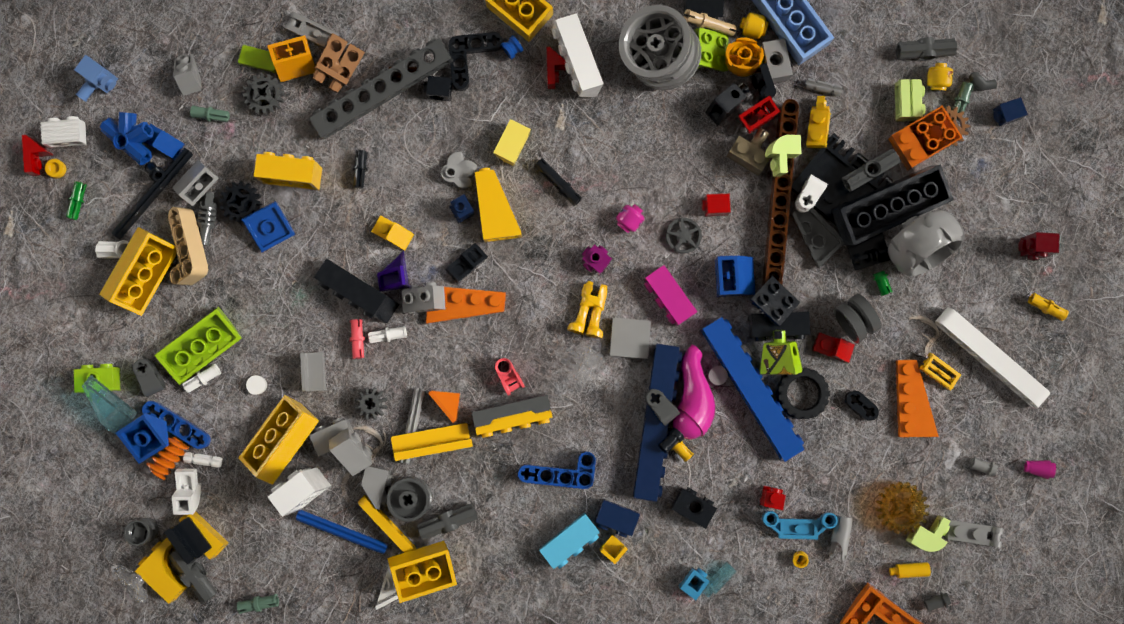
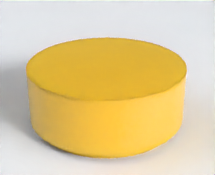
M50 159L45 164V172L48 176L58 179L66 173V165L58 159Z

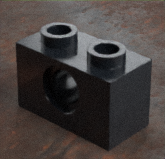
M689 487L686 490L681 488L670 508L706 529L717 510L713 506L715 502L706 497L703 500L696 496L697 492ZM693 501L699 503V509L695 512H692L689 508Z

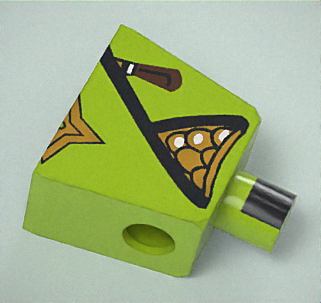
M785 330L773 331L774 341L766 342L763 345L760 374L796 375L801 373L802 366L796 341H786Z

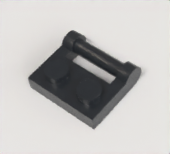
M767 63L759 65L752 78L753 86L755 89H758L760 95L758 103L769 95L773 98L776 94Z

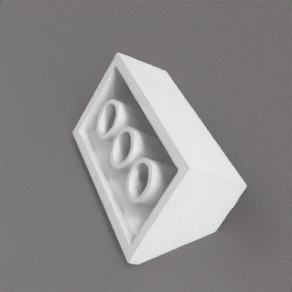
M577 13L556 19L552 28V34L558 40L560 55L565 58V68L573 79L572 87L574 91L578 92L579 97H596L604 83Z

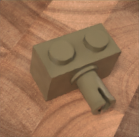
M758 128L751 142L738 136L726 156L758 176L770 159L765 158L766 151L761 149L769 133L765 131L762 137H760L764 130Z

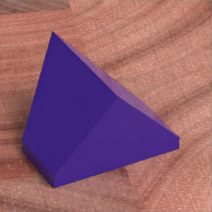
M404 251L385 269L377 273L379 292L409 288Z

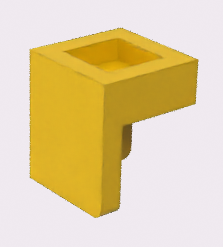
M613 534L599 548L600 552L614 564L628 550Z

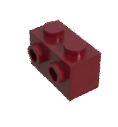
M1035 232L1022 237L1018 244L1020 257H1027V260L1036 261L1040 260V258H1047L1059 253L1060 234Z

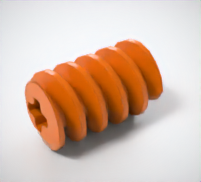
M168 437L169 445L163 451L157 452L158 457L151 456L154 463H146L149 470L163 480H166L165 475L171 473L170 469L175 468L174 462L180 461L179 456H184V450L189 449V446L177 437Z

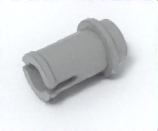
M974 457L970 464L971 469L986 473L988 477L995 476L998 469L994 462L989 463L977 457Z

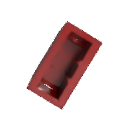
M769 95L738 117L750 134L773 119L780 110Z

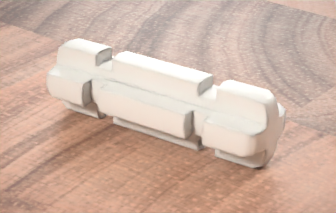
M185 452L183 462L218 468L222 465V458L204 454L194 455V453Z

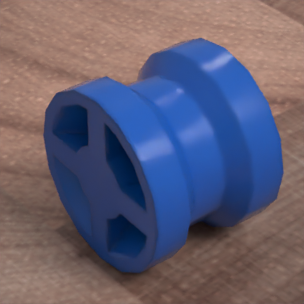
M513 35L509 37V41L500 44L505 54L511 60L515 58V54L524 51L519 41Z

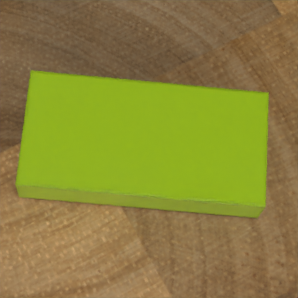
M247 45L242 46L238 60L240 65L276 74L269 51Z

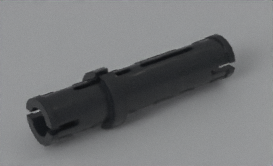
M543 158L534 165L559 191L558 193L563 195L573 206L582 200V197L571 187V184L567 183Z

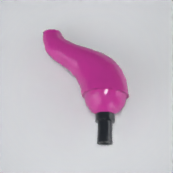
M691 345L682 358L681 368L684 388L681 402L677 407L680 414L673 419V428L669 431L670 434L658 444L659 448L666 454L678 442L681 443L684 439L691 440L704 436L715 416L714 396L701 366L703 355L695 345Z

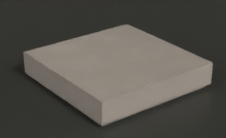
M613 318L610 356L648 359L651 321Z

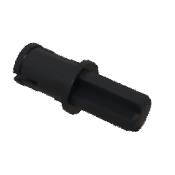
M356 150L355 165L352 168L355 171L353 186L354 188L362 189L364 187L365 172L368 171V168H366L368 152Z

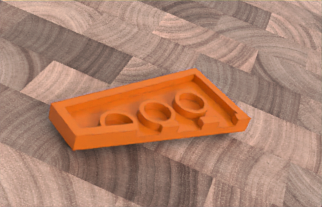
M444 287L446 309L427 312L426 324L502 313L505 311L506 292Z
M896 360L898 437H939L917 360Z

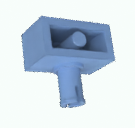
M85 55L74 70L82 75L86 82L75 95L87 102V99L96 88H100L106 93L116 86L118 78Z

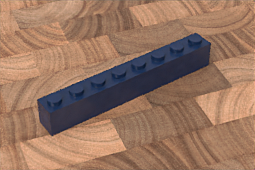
M655 344L649 390H660L672 402L676 399L677 390H674V383L678 382L679 371H676L677 363H681L682 352H679L680 347ZM652 393V399L650 401L658 402L657 397L659 395H655ZM647 403L633 498L657 502L658 497L661 498L663 486H659L660 479L664 478L665 467L662 466L663 459H667L668 453H664L659 448L658 444L670 434L671 428H668V424L666 426L663 425Z

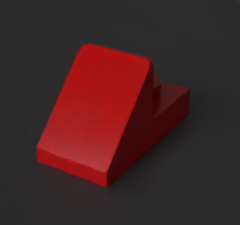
M546 47L548 89H555V83H559V70H566V61L551 47Z
M22 135L24 173L31 176H40L42 163L39 157L53 156V154L35 139Z
M819 332L817 333L812 351L849 363L855 345L843 338H835Z

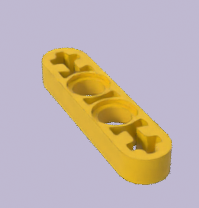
M364 495L357 501L359 506L404 553L416 549L415 545L381 509H375L367 495Z

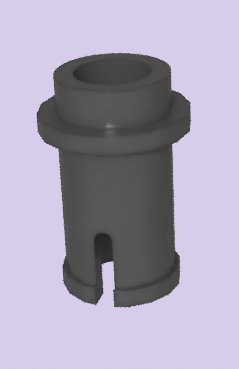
M941 592L938 596L925 599L924 604L927 611L931 612L944 606L948 608L951 601L947 593L943 594Z

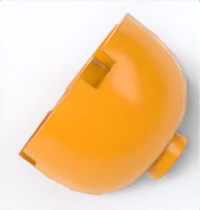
M747 37L737 38L735 42L729 43L725 52L726 66L730 72L740 77L754 74L759 65L762 64L764 57L763 48L757 45V41Z

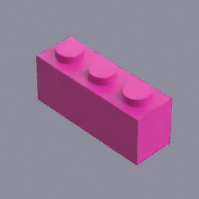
M665 265L644 279L646 282L644 284L645 288L649 293L653 292L656 296V304L660 309H665L668 313L666 317L672 325L675 323L678 326L697 313V310Z

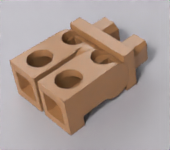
M332 33L314 66L315 71L312 79L322 84L325 77L328 76L332 79L328 88L338 93L344 85H347L365 52L352 44L347 45V41Z

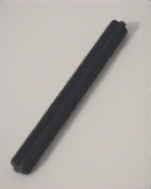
M187 148L181 150L164 170L165 175L163 179L155 181L112 231L113 236L121 239L193 156L191 151Z

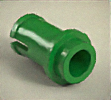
M880 271L873 274V281L876 280L881 296L893 292L887 279L888 273Z

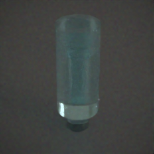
M725 562L709 580L710 582L703 593L708 598L712 593L717 594L737 571Z

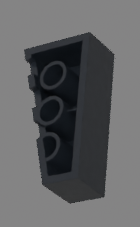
M327 258L314 276L315 279L320 281L319 286L327 291L331 288L334 290L333 295L341 300L344 297L349 300L347 304L357 310L361 307L364 309L363 314L371 319L375 316L388 323L399 306L397 302Z

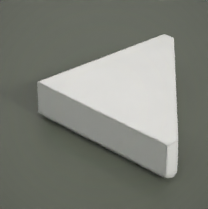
M388 567L375 606L376 610L398 599L390 567Z

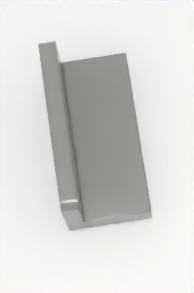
M324 352L300 353L302 392L326 391Z

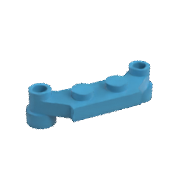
M766 511L762 515L763 523L778 533L779 539H818V535L827 528H834L838 523L836 515L830 512L823 513L817 519L779 518L773 511ZM768 515H771L770 521H767ZM829 517V521L826 523L825 519Z

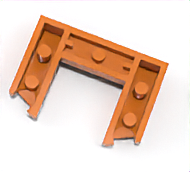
M868 582L840 622V624H867L875 614L887 624H923L885 597L882 592Z

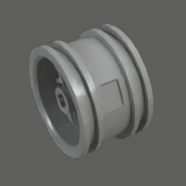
M652 5L642 8L626 21L619 37L621 59L625 66L646 86L656 90H672L686 83L695 74L701 60L700 41L686 19L677 10L664 5ZM679 32V35L672 39V35ZM644 40H647L646 44L641 46ZM646 59L648 63L640 67L641 62ZM666 63L665 68L659 69L662 64Z

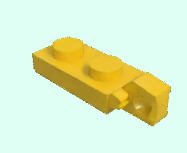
M817 96L816 106H812L810 111L806 141L807 148H826L831 113L830 107L826 106L827 100H825V96Z

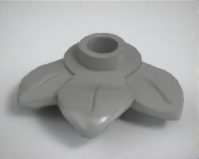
M455 152L448 157L447 165L441 169V178L447 183H454L458 188L471 187L472 183L469 177L475 173L477 165L472 161L464 160L462 152ZM451 170L454 175H449L447 171Z

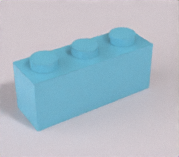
M583 513L539 548V551L553 569L556 567L560 569L568 563L567 558L572 554L575 557L584 550L582 547L586 543L592 544L599 538L598 534L600 531L588 515Z

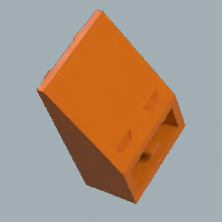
M942 105L894 133L888 140L908 171L963 137Z

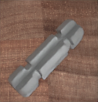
M810 78L805 82V89L812 91L814 89L816 92L828 95L832 93L833 96L837 97L842 92V86L835 84V86H832L831 83L819 80L815 82L814 79Z

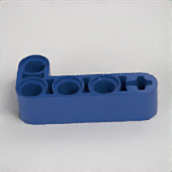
M584 451L578 457L577 469L525 464L519 469L518 477L525 483L588 489L594 482L596 459L591 452ZM584 455L592 457V463L588 466L583 465L581 462ZM529 468V472L535 473V469H539L537 474L538 480H534L535 476L533 475L526 479L525 475L521 472ZM544 470H548L552 474L551 479L548 481L541 478V472ZM564 472L571 475V480L567 483H563L560 480V475ZM583 474L590 476V482L587 485H582L579 482V478Z

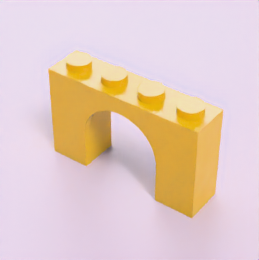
M196 511L193 515H183L179 519V522H181L185 518L190 517L210 543L212 548L204 554L208 559L215 558L229 544ZM166 538L163 542L159 541L151 549L153 552L149 557L145 556L138 563L139 567L135 572L170 604L188 587L183 584L170 567L168 556L173 545Z

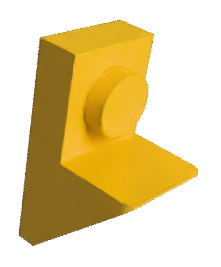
M381 215L371 231L373 234L404 251L414 236L412 232Z

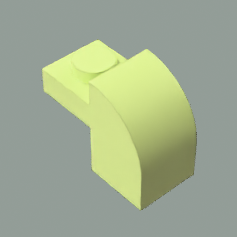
M784 135L769 144L765 152V158H772L770 168L773 171V177H781L787 174V158H795L801 155V135Z
M937 516L930 530L914 524L905 541L928 552L938 551L948 543L941 537L949 531L951 521L945 517Z

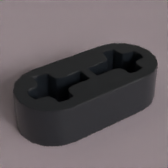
M849 391L845 395L847 406L862 419L872 421L878 417L879 410L877 406L861 392ZM857 395V401L861 404L851 403L852 398L850 396ZM863 406L867 409L872 408L871 412L873 415L866 416L867 412L863 409Z

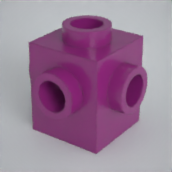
M594 244L592 248L588 246L582 253V256H584L582 258L583 267L591 273L594 271L599 276L610 264L612 258L607 255L608 251L601 245L597 247ZM597 257L599 260L594 261L592 258Z

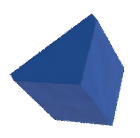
M146 413L116 432L138 464L169 445L167 421Z

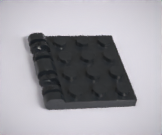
M833 133L827 140L826 148H821L792 183L791 190L799 195L810 174L827 183L826 189L813 208L836 225L831 209L893 182V179L887 175L878 185L877 183L885 174L882 173L873 180L849 192L843 185L842 177L863 166L869 160L858 152L849 162L847 159L855 149L851 147L844 156H841L838 151L844 147L846 142L841 140L836 148L833 149L832 147L840 138ZM870 166L867 168L869 173H871L874 170Z

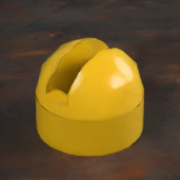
M796 551L793 555V564L798 568L806 567L809 563L808 555L804 551Z

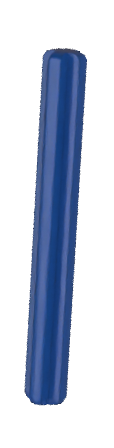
M300 510L296 515L297 521L381 554H384L387 550V543L311 513Z

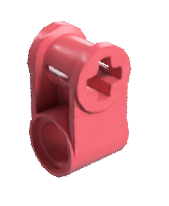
M501 358L496 362L495 370L508 396L511 395L512 391L525 387L509 359ZM500 362H508L509 370L507 372L499 370L498 365Z

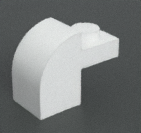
M176 469V491L172 495L173 515H193L198 508L201 495V483H198L197 469Z

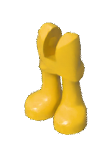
M587 281L581 290L582 299L579 305L578 316L575 322L569 323L567 330L583 335L588 310L593 307L585 335L602 339L603 331L599 328L601 311H604L607 285L601 284L597 297L591 295L593 282Z

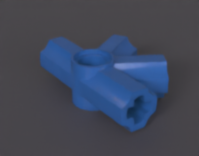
M119 112L118 123L113 118L103 121L100 125L101 132L113 141L115 148L123 150L139 165H145L151 160L152 152L142 144L153 138L154 134L152 127L147 122L136 125L137 114Z

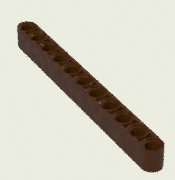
M787 99L779 108L776 140L784 135H797L799 104L793 99ZM785 106L791 107L793 113H787ZM783 125H789L791 131H785ZM787 158V174L781 177H773L772 174L762 286L769 280V273H774L777 276V281L783 284L794 158ZM783 180L786 183V187L781 188L777 181ZM777 198L784 201L783 207L776 204ZM774 217H780L782 225H776ZM772 236H778L781 240L780 244H775L772 241ZM771 254H775L778 256V263H773L771 261Z

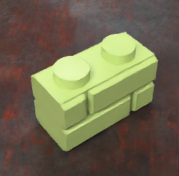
M901 79L895 83L896 121H916L925 115L926 107L925 104H922L925 86H922L921 79Z

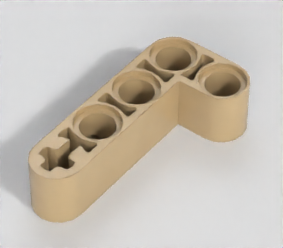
M172 207L168 213V220L179 264L171 270L170 281L177 285H193L208 273V264L195 213L192 209Z

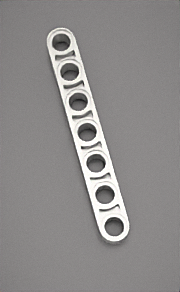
M947 307L935 321V324L1033 408L1038 409L1050 395V392L954 309Z

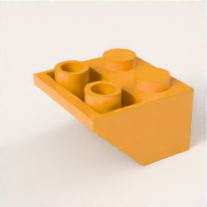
M306 35L267 45L280 82L314 73L315 63Z

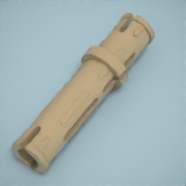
M690 9L684 12V14L691 16H683L686 21L696 24L697 27H705L729 36H734L736 33L729 30H736L735 24L709 17L703 12L697 13Z

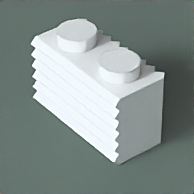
M69 116L67 120L48 118L47 122L40 123L41 143L48 148L86 145V125L79 117Z

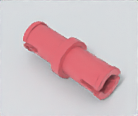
M358 319L350 320L351 337L349 340L352 342V359L365 358L363 346L365 336H363L362 319H359V321Z

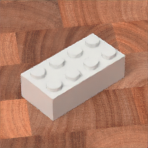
M309 467L308 469L296 470L287 477L289 481L282 484L279 483L272 488V494L268 498L283 517L301 510L331 485L318 467L313 469Z

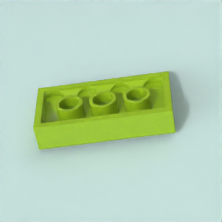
M218 306L154 356L175 381L181 385L242 339V337Z

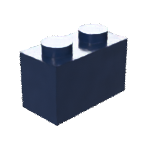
M603 499L595 522L598 523L597 527L607 531L609 528L617 530V535L627 538V535H633L640 513Z

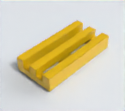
M929 353L927 355L928 358L923 361L924 365L920 366L919 369L951 391L961 374L933 353ZM934 361L951 373L954 378H951L931 362ZM928 367H930V368L933 369L935 372H937L939 375H941L943 378H945L947 381H949L950 384H948V383L945 382L943 379H941L939 376H937V375L934 374L932 371H930V370L928 369Z

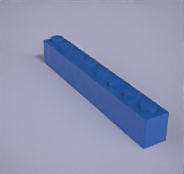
M721 317L700 331L723 368L726 369L729 378L781 461L786 462L805 450L802 446L804 442L798 434L795 435L792 428L794 426L788 417L785 419L783 416L782 406L772 398L773 392L768 385H764L762 382L763 376L760 374V371L752 366L751 362L753 360L749 353H744L742 350L741 340L737 335L734 336L732 334L731 324L727 319L724 320Z

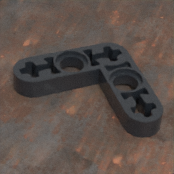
M488 32L453 36L449 40V54L453 59V62L450 63L451 76L456 90L465 91L470 84L467 54L500 50L502 48L500 44L503 43V39L499 33ZM483 38H486V41L490 42L487 43V47H484L485 44ZM492 38H496L497 41H500L497 42V45L493 46V43H491V41L493 40ZM465 40H467L469 49H466V46L463 45L465 44ZM472 40H480V47L473 48L471 46ZM457 41L461 45L459 46V49H456L455 46H453ZM457 59H462L464 61V66L462 68H456L454 66V62ZM458 73H462L463 81H466L463 82V86H459V83H456L459 81Z

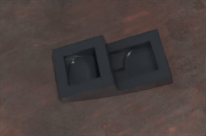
M474 243L458 259L446 267L445 270L459 284L482 264L488 256Z

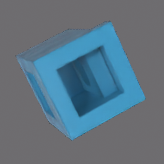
M699 567L697 570L691 568L678 586L694 600H697L710 581L706 578L708 574ZM693 578L698 579V582L695 585L691 584V580Z

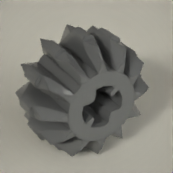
M365 388L366 395L363 392L358 393L361 399L355 398V402H359L360 405L355 406V409H362L358 414L359 416H363L366 413V420H369L371 415L376 420L378 417L377 413L380 416L384 415L381 408L387 409L388 406L382 405V402H386L388 399H381L384 394L383 391L377 394V388H373L372 392L369 388ZM371 398L375 403V407H371L372 409L367 404L368 401H371Z

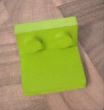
M700 27L694 29L701 45V60L698 68L705 67L723 72L728 71L725 62V52L729 36Z

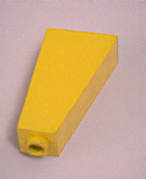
M490 168L479 169V172H475L484 242L522 238L519 225L495 171L490 170Z

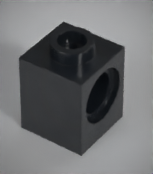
M428 76V82H424V93H426L428 99L451 101L453 85L451 78Z

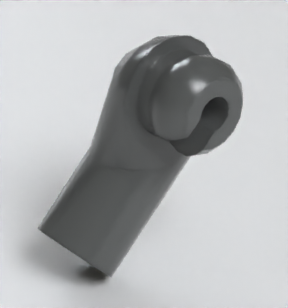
M973 72L969 76L970 83L978 91L997 88L995 79L986 81L978 72Z

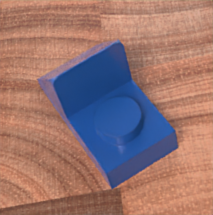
M150 124L149 126L154 131L153 138L145 141V143L175 159L185 144Z

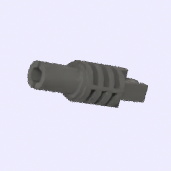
M206 192L205 202L200 201L197 219L202 244L209 246L211 229L215 227L218 205L213 203L214 193Z

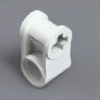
M810 174L795 201L796 210L806 213L813 208L828 184Z

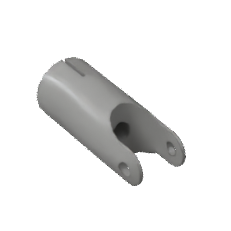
M836 515L838 523L833 528L829 557L831 559L834 557L836 546L839 543L842 548L841 560L844 562L847 557L853 518Z

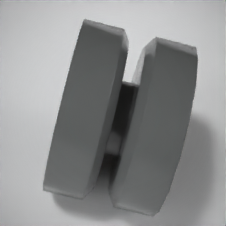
M857 293L849 298L848 305L842 303L833 309L836 320L843 331L857 344L867 338V332L873 334L882 328L876 311L861 294Z
M406 477L395 482L387 494V506L390 513L396 519L404 522L415 521L421 518L430 509L432 504V492L429 485L417 477ZM409 495L412 496L411 500H412L413 502H409V501L407 500V497H408Z

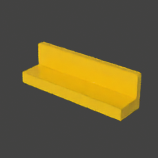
M467 423L391 437L395 461L473 447Z

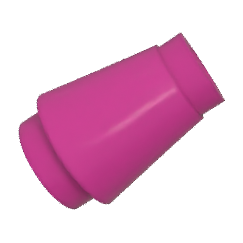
M1050 460L1025 461L1024 472L1045 479L1054 478L1056 464Z

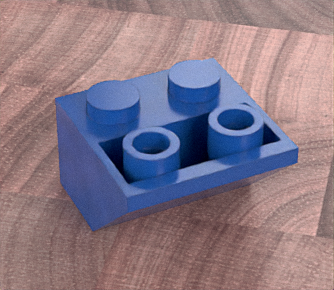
M736 255L718 256L715 258L717 297L755 295L753 257Z

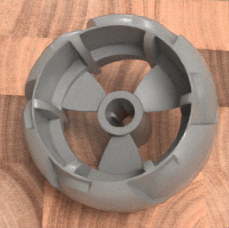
M945 210L932 211L919 218L914 216L908 219L902 225L904 229L889 244L888 254L890 260L900 272L907 276H917L936 267L950 257L963 243L965 234L962 226L952 214Z

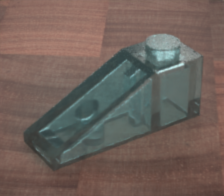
M92 375L82 385L100 423L108 431L117 436L116 432L132 422L137 412Z

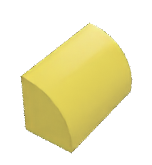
M510 119L493 152L494 155L514 166L530 135L531 129Z

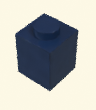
M1021 97L1000 104L993 109V116L995 121L998 122L999 127L1020 120L1028 115Z

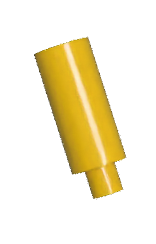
M928 562L896 564L895 567L889 568L890 576L896 575L897 578L929 577L931 570Z

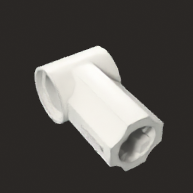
M125 240L119 242L98 241L95 248L97 258L120 259L129 242Z

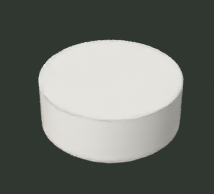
M251 376L246 382V388L249 393L259 395L266 390L267 382L262 376Z

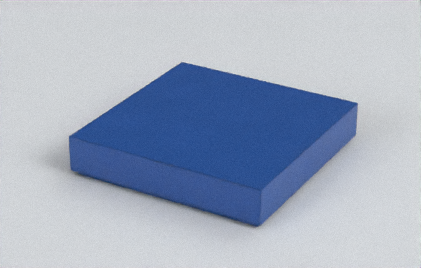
M276 201L242 218V222L261 253L295 235L293 228Z

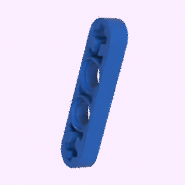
M148 401L143 405V414L146 413L156 418L159 417L164 420L166 415H171L173 422L171 425H167L168 432L192 447L204 449L209 446L211 438L207 432L159 402ZM149 406H151V407L155 406V407H154V410L157 411V412H159V413H161V414H160V415H158V414H156V413H151V414H149V413H150V409H148ZM184 424L189 427V433L185 436L180 433V427ZM193 434H194L195 436H197V437H202V436H204V437H203V441H205V442H204V444L202 443V444H199V445H198V442H199L198 439L192 437L191 440H190L189 438H190Z

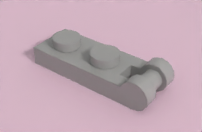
M296 12L291 13L289 23H286L284 26L286 31L299 37L306 35L307 41L322 48L325 47L330 34L334 33L339 36L337 32ZM298 22L301 23L299 28L295 27Z
M950 520V528L945 535V539L1001 548L1002 542L1000 537L1003 534L1004 528ZM988 532H993L992 540L987 539Z

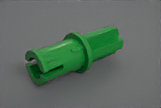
M74 182L71 197L68 198L70 201L66 214L68 219H78L81 204H84L83 198L87 184Z

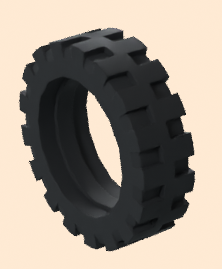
M802 368V372L796 375H783L780 382H778L776 391L777 401L782 406L783 411L790 417L797 419H810L825 410V406L829 403L828 397L830 396V391H828L829 385L825 382V378L817 371L809 368ZM797 378H808L817 386L818 399L809 409H797L788 400L787 389L790 383Z

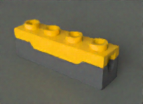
M548 395L472 412L476 434H481L482 438L493 436V431L500 430L502 434L512 431L511 427L519 426L520 429L531 427L530 423L538 421L540 425L549 423V418H553Z

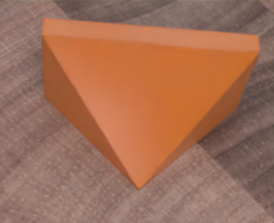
M430 391L428 393L451 422L455 423L458 420L460 393Z

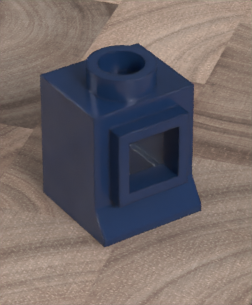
M464 194L450 202L451 206L449 207L458 223L475 215Z

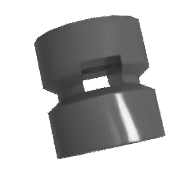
M151 518L134 520L127 524L124 529L125 540L133 546L152 542L159 533L158 524Z

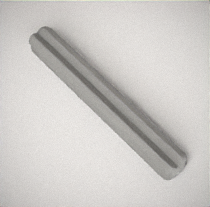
M414 389L405 434L413 433L417 430L425 393L424 389ZM410 458L399 460V462L409 464Z

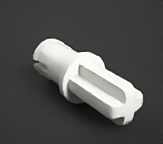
M405 326L391 329L386 327L385 330L368 333L370 343L390 342V340L407 338Z
M213 364V366L202 372L198 371L196 376L185 381L182 384L183 388L187 393H190L201 385H207V382L220 375L221 371L216 364Z

